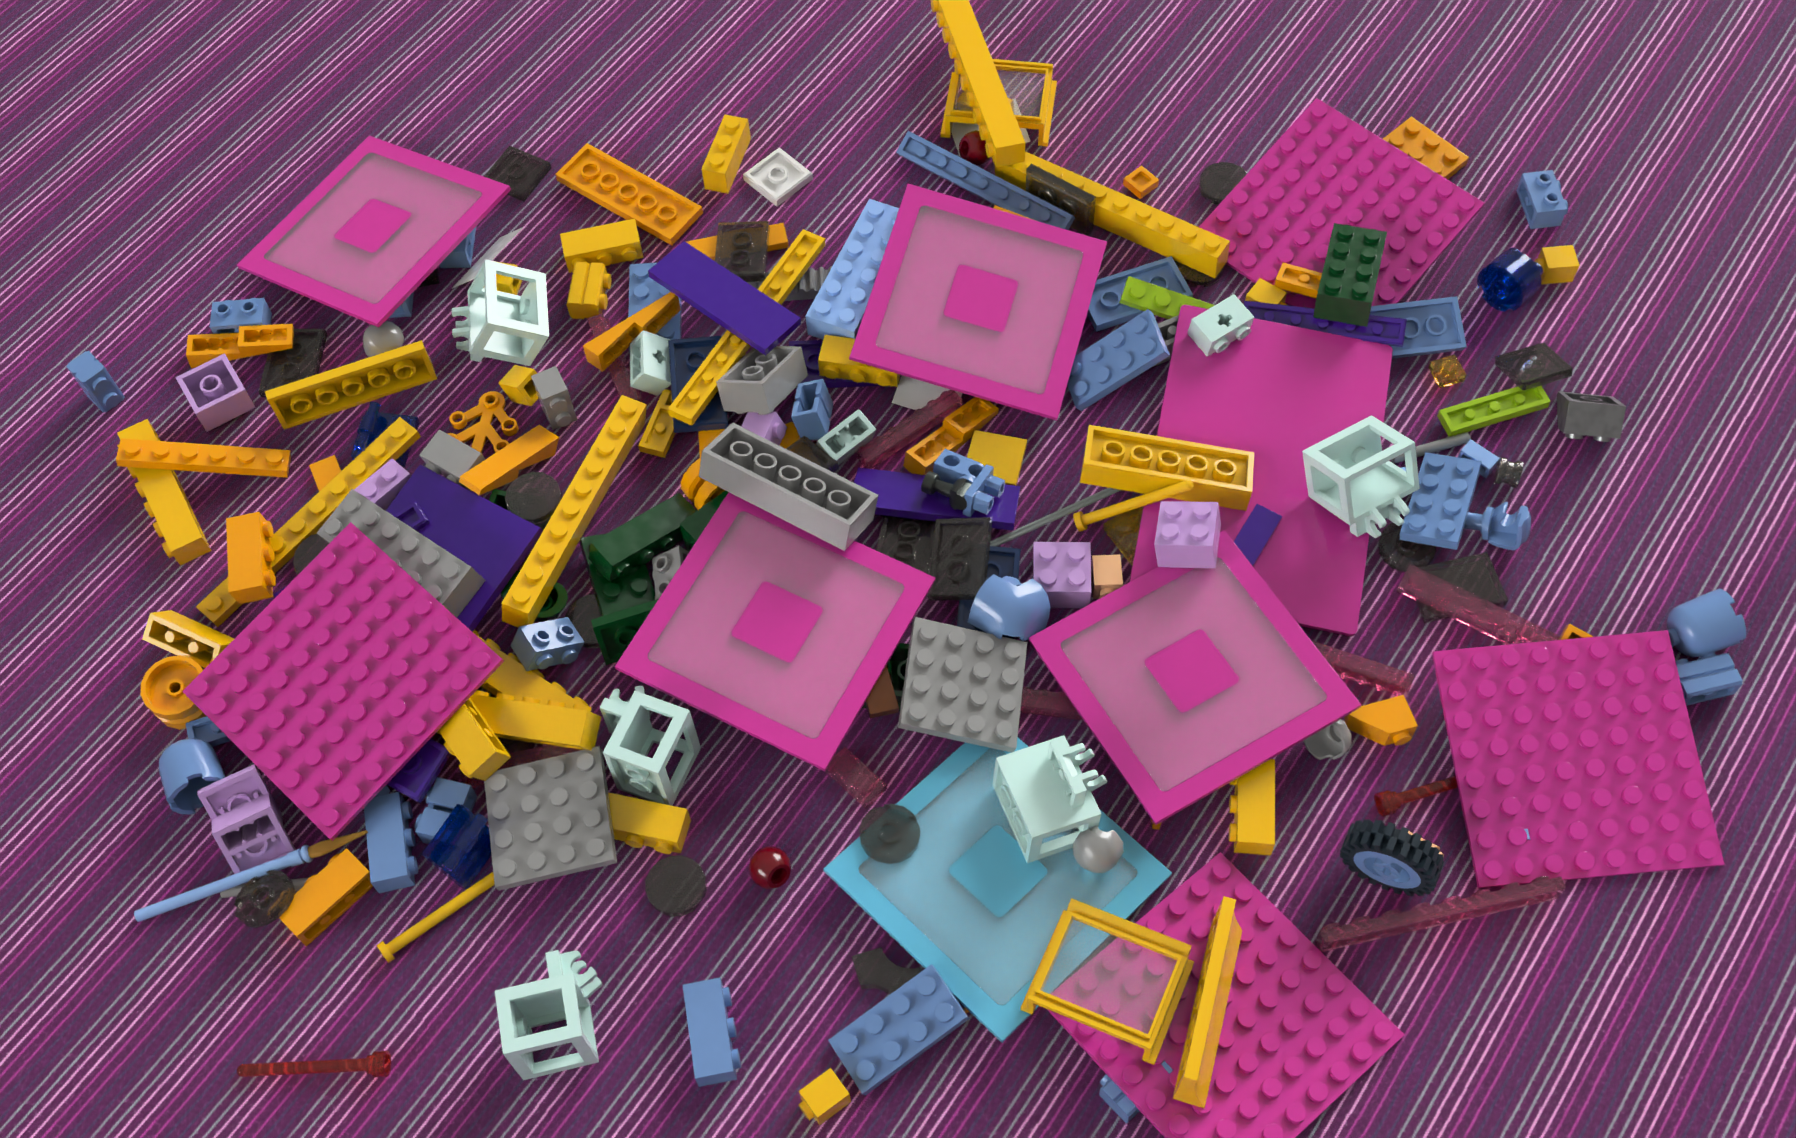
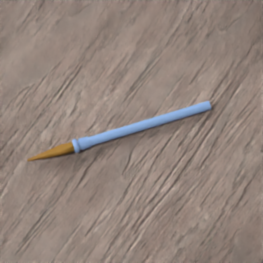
M365 830L336 837L333 841L330 839L323 840L311 846L304 845L301 849H296L280 858L134 911L135 919L137 922H141L287 867H294L305 862L310 863L313 861V858L323 856L367 834L368 831Z

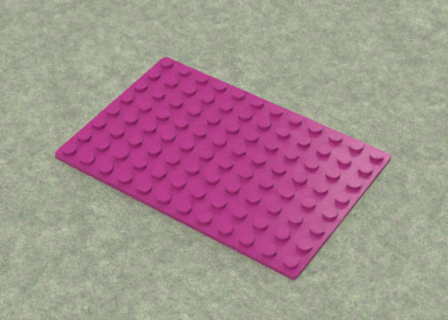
M1182 305L1178 316L1157 436L1254 452L1253 487L1247 510L1219 507L1220 532L1225 530L1234 541L1256 504L1281 515L1282 519L1253 567L1299 626L1354 636L1358 629L1369 534L1366 532L1358 537L1350 532V525L1308 496L1302 451L1371 415L1384 423L1393 352L1392 347L1386 344L1363 341L1361 339L1254 318L1250 328L1251 332L1244 339H1236L1224 351L1220 353L1214 352L1207 357L1187 332L1191 320L1208 309ZM1167 498V499H1164V500H1161V501H1184V500H1178V499H1173V498ZM1161 501L1143 506L1130 582L1158 567L1154 543Z

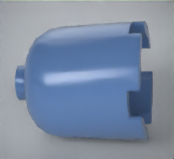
M1717 589L1674 607L1667 617V630L1672 647L1675 646L1682 654L1693 658L1740 643V640L1746 638V626L1742 614L1736 616L1730 605L1735 603L1734 599L1725 590Z
M201 739L179 740L167 747L159 758V773L166 800L171 810L179 814H195L196 808L203 807L197 795V790L226 777L215 750L211 744Z

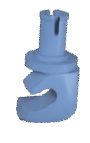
M1504 502L1495 509L1494 507H1487L1486 512L1483 514L1468 512L1464 529L1480 531L1482 539L1488 540L1489 544L1503 549L1516 550L1526 542L1530 535L1531 515L1527 506H1520L1519 510L1512 515L1506 514L1508 502Z

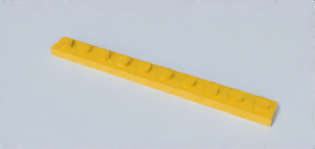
M803 229L758 290L782 305L825 247V238ZM727 330L669 406V416L692 426L717 393L718 387L716 382L743 358L751 346Z
M399 417L276 531L273 537H270L275 555V560L271 562L274 574L317 535L319 529L351 489L357 488L389 460L394 459L396 461L421 437L415 428ZM227 577L196 608L213 624L219 627L242 604H239L229 593Z

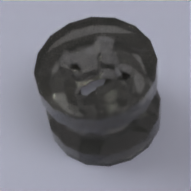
M1501 456L1496 467L1493 483H1507L1510 487L1517 488L1524 462L1519 460L1511 462L1506 457Z

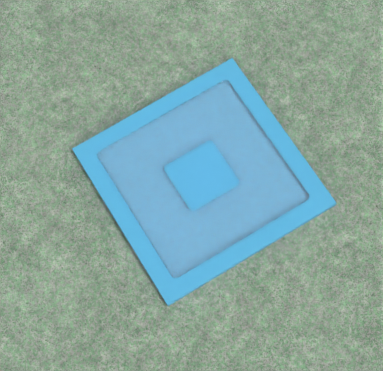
M1017 737L1015 751L1027 748L1028 746ZM965 742L824 868V872L924 968L932 964L955 998L1003 1043L1031 1015L1020 1010L1062 912L1068 909L1070 899L1073 898L1127 920L1172 875V872L1101 810L1098 828L1105 832L1114 830L1123 841L1124 853L1114 868L1105 873L1090 872L1077 863L1073 855V848L1027 863L992 785L996 758L1012 752ZM1077 828L1044 838L1042 844L1075 833ZM1074 920L1043 992L1051 994L1112 934Z

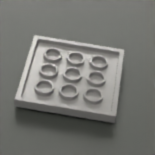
M915 617L911 628L898 728L1014 752L1017 747L1027 642L1006 637L999 639L993 634Z
M600 746L593 747L591 751L580 750L497 770L484 781L495 888L499 891L617 863L603 750Z

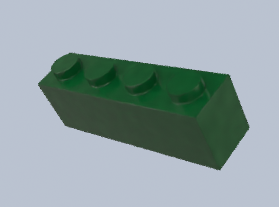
M679 492L591 542L588 559L609 582L617 577H624L639 564L644 565L648 563L655 555L662 551L670 550L677 542L681 541L683 536L679 523L697 510Z

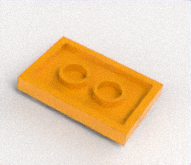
M1412 116L1383 138V140L1447 180L1463 168L1469 160L1467 155Z

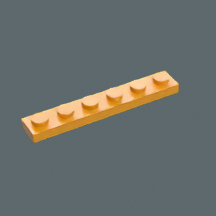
M123 438L120 440L116 456L117 466L285 478H288L291 461L290 450Z

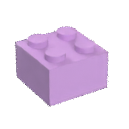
M225 353L175 377L206 432L256 408Z
M1161 501L1154 543L1158 567L1216 568L1221 529L1218 502Z
M1033 542V579L1040 583L1048 594L1050 608H1084L1090 604V542Z

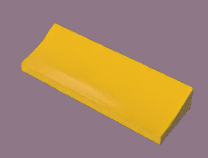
M421 340L267 390L265 394L285 430L437 380L432 361Z
M1089 425L1079 483L1146 494L1185 480H1192L1194 488L1191 491L1170 498L1190 502H1218L1219 507L1246 511L1253 487L1254 452Z
M1223 896L1211 923L1172 1098L1204 1109L1242 935V929L1234 913L1236 899Z

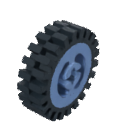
M1364 819L1363 822L1358 820L1355 824L1352 823L1340 850V858H1343L1342 862L1345 865H1349L1348 869L1350 871L1358 872V877L1361 879L1369 878L1368 883L1373 885L1379 883L1382 885L1381 888L1387 891L1389 887L1393 888L1394 893L1401 894L1404 891L1407 896H1414V893L1418 896H1424V893L1428 895L1431 891H1434L1444 865L1443 855L1439 854L1440 851L1437 847H1431L1432 843L1429 840L1421 841V835L1418 833L1411 835L1408 833L1409 829L1403 826L1401 830L1396 829L1394 823L1388 822V825L1385 826L1382 820H1375L1373 823L1370 819Z

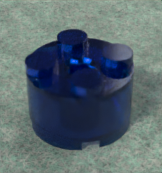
M1510 248L1502 252L1479 272L1477 284L1478 287H1482L1484 291L1482 297L1491 307L1504 312L1508 309H1513L1514 311L1539 290L1543 268L1539 263L1534 262L1518 249Z

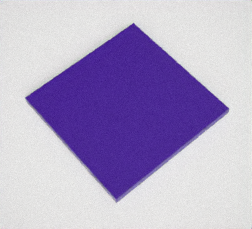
M419 465L386 511L394 515L414 501H417L430 522L417 532L471 566L486 580L457 617L473 632L533 549L543 530L451 480Z

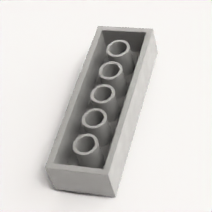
M735 423L730 424L701 453L700 478L844 551L873 521L878 499L877 494Z
M351 489L317 532L321 538L330 543L351 522L456 618L486 581L471 566L353 489Z

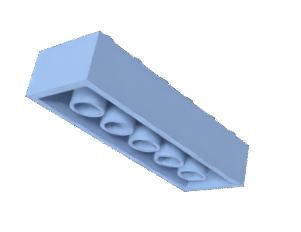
M872 199L868 200L805 316L808 335L824 339V335L856 339L899 208Z

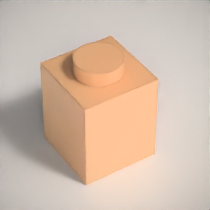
M1121 555L1092 556L1091 582L1093 599H1100L1123 586Z

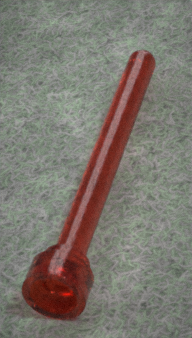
M1456 776L1399 793L1395 791L1390 792L1389 790L1375 793L1374 802L1376 808L1383 817L1394 814L1397 809L1401 808L1402 804L1458 788Z
M374 1051L372 1055H367L366 1058L241 1064L237 1067V1074L240 1077L366 1071L367 1074H372L373 1077H388L391 1071V1055L389 1051Z

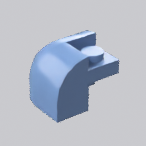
M993 574L984 582L975 596L968 623L986 633L993 634L999 639H1002L1003 635L1020 637L1022 641L1028 640L1029 637L1046 629L1050 615L1048 594L1042 585L1033 578L1022 584L1014 577L1006 575L1000 578Z

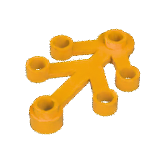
M490 391L480 397L477 406L464 413L455 411L449 417L452 427L458 430L463 429L469 421L481 416L480 422L457 435L454 433H448V435L463 443L474 438L471 447L482 453L486 438H488L496 453L500 448L507 446L509 442L502 440L491 425L493 417H496L501 423L502 431L507 436L515 435L519 427L516 420L509 418L504 411L506 404L504 396L499 392ZM509 425H514V426H513L512 428H510V429H507V428H506V427L509 426Z

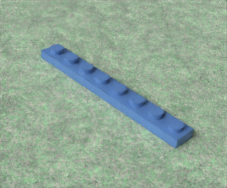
M910 131L906 133L896 151L899 156L993 205L1069 230L1075 219L1073 215Z

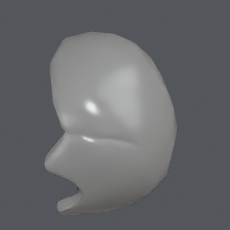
M385 321L380 327L370 325L365 330L363 336V347L366 355L369 357L402 347L404 343L402 330L389 321Z
M1340 719L1303 741L1307 750L1315 758L1321 760L1332 757L1335 760L1349 751L1351 747V733L1345 721Z
M1098 826L1081 831L1073 843V855L1077 863L1082 868L1093 873H1105L1111 870L1124 853L1123 841L1114 830L1108 832L1101 831Z

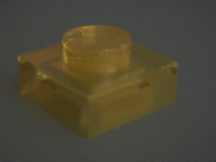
M1455 354L1430 361L1428 367L1439 388L1463 382L1467 376Z

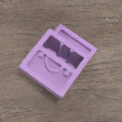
M255 764L197 790V795L211 818L212 835L234 874L280 858L296 850L283 827L282 813Z

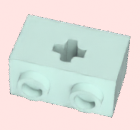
M1233 294L1191 320L1187 334L1208 357L1214 352L1220 353L1224 351L1234 340L1244 339L1251 332L1250 328L1254 316Z
M643 330L630 343V387L659 396L664 389L671 385L668 343L670 339Z
M858 409L820 438L816 443L814 452L832 471L873 439L876 428Z

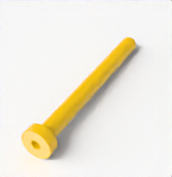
M1185 480L1087 514L1079 511L1073 514L1074 522L1078 531L1081 532L1087 530V525L1191 491L1194 488L1192 480Z
M491 872L389 943L385 944L382 941L376 946L386 961L389 963L394 960V953L494 886V873Z

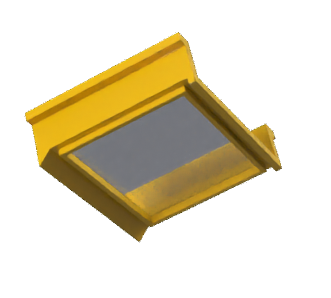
M992 59L1019 128L1039 129L1038 146L1048 147L1057 81L1052 80L1053 64ZM955 71L951 75L940 135L943 138L951 137L953 122L975 124L973 107H969L967 103V91L962 90L960 74L957 75Z
M1071 898L1067 911L1063 910L1020 1010L1033 1015L1036 1006L1039 1005L1143 1048L1142 1060L1155 1065L1194 966V961L1189 960L1192 945Z

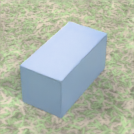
M1471 439L1461 449L1458 458L1482 461L1480 475L1485 478L1496 468L1500 459Z

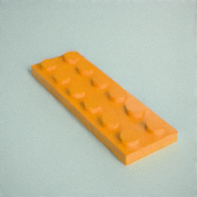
M588 143L555 174L558 182L626 220L635 218L638 227L670 245H673L703 214L702 206Z

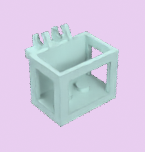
M485 260L468 289V306L452 308L453 317L465 316L467 318L464 321H456V328L452 329L454 338L462 336L468 339L464 342H456V348L469 351L470 359L473 361L481 362L483 357L531 366L549 337L546 274ZM496 274L529 281L521 296L497 291Z
M1371 415L1302 451L1308 496L1350 525V532L1358 537L1367 532L1374 538L1381 536V532L1376 528V523L1380 529L1386 526V518L1398 526L1405 523L1400 514L1406 516L1409 514L1410 509L1402 498L1420 489L1414 441ZM1381 436L1394 445L1382 451ZM1404 453L1406 471L1389 460Z
M635 686V691L628 702L622 701L619 698L621 693L619 689H614L609 699L604 698L600 710L609 733L612 734L603 751V755L617 789L648 801L673 806L701 749L690 710L646 695L643 686ZM650 711L672 718L666 732L652 728ZM682 733H684L686 740L680 738ZM653 743L659 744L653 758L647 757ZM676 750L684 753L671 780H669L665 767L673 751Z
M1064 735L996 758L992 785L1027 863L1073 848V843L1081 831L1099 826L1101 812L1091 792L1106 784L1107 780L1104 775L1099 776L1096 770L1085 773L1081 772L1079 765L1095 755L1092 749L1085 751L1086 748L1083 743L1070 747ZM1073 828L1077 829L1075 833L1042 844L1044 838Z
M559 950L547 952L545 954L549 978L495 990L503 1055L523 1080L599 1062L588 998L602 986V982L592 967H589L588 971L584 974H579L582 969L587 967L584 961L574 962L576 959L581 958L579 951L575 950L560 954ZM562 1020L567 1021V1026L535 1034L532 1033V1027ZM571 1042L578 1051V1053L534 1063L533 1051Z

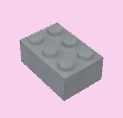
M776 346L766 356L752 348L716 382L723 410L733 411L737 414L756 412L760 415L773 412L797 388V385L808 376L802 348Z

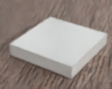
M778 148L745 172L743 179L775 206H779L812 181L813 173L781 148Z

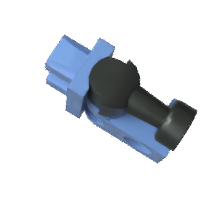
M944 449L934 462L933 472L928 471L925 475L921 491L929 495L938 492L949 497L950 505L954 510H963V515L971 517L975 510L984 514L990 512L994 497L987 495V493L1000 498L1004 492L1005 480L993 476V466L988 464L984 466L970 458Z

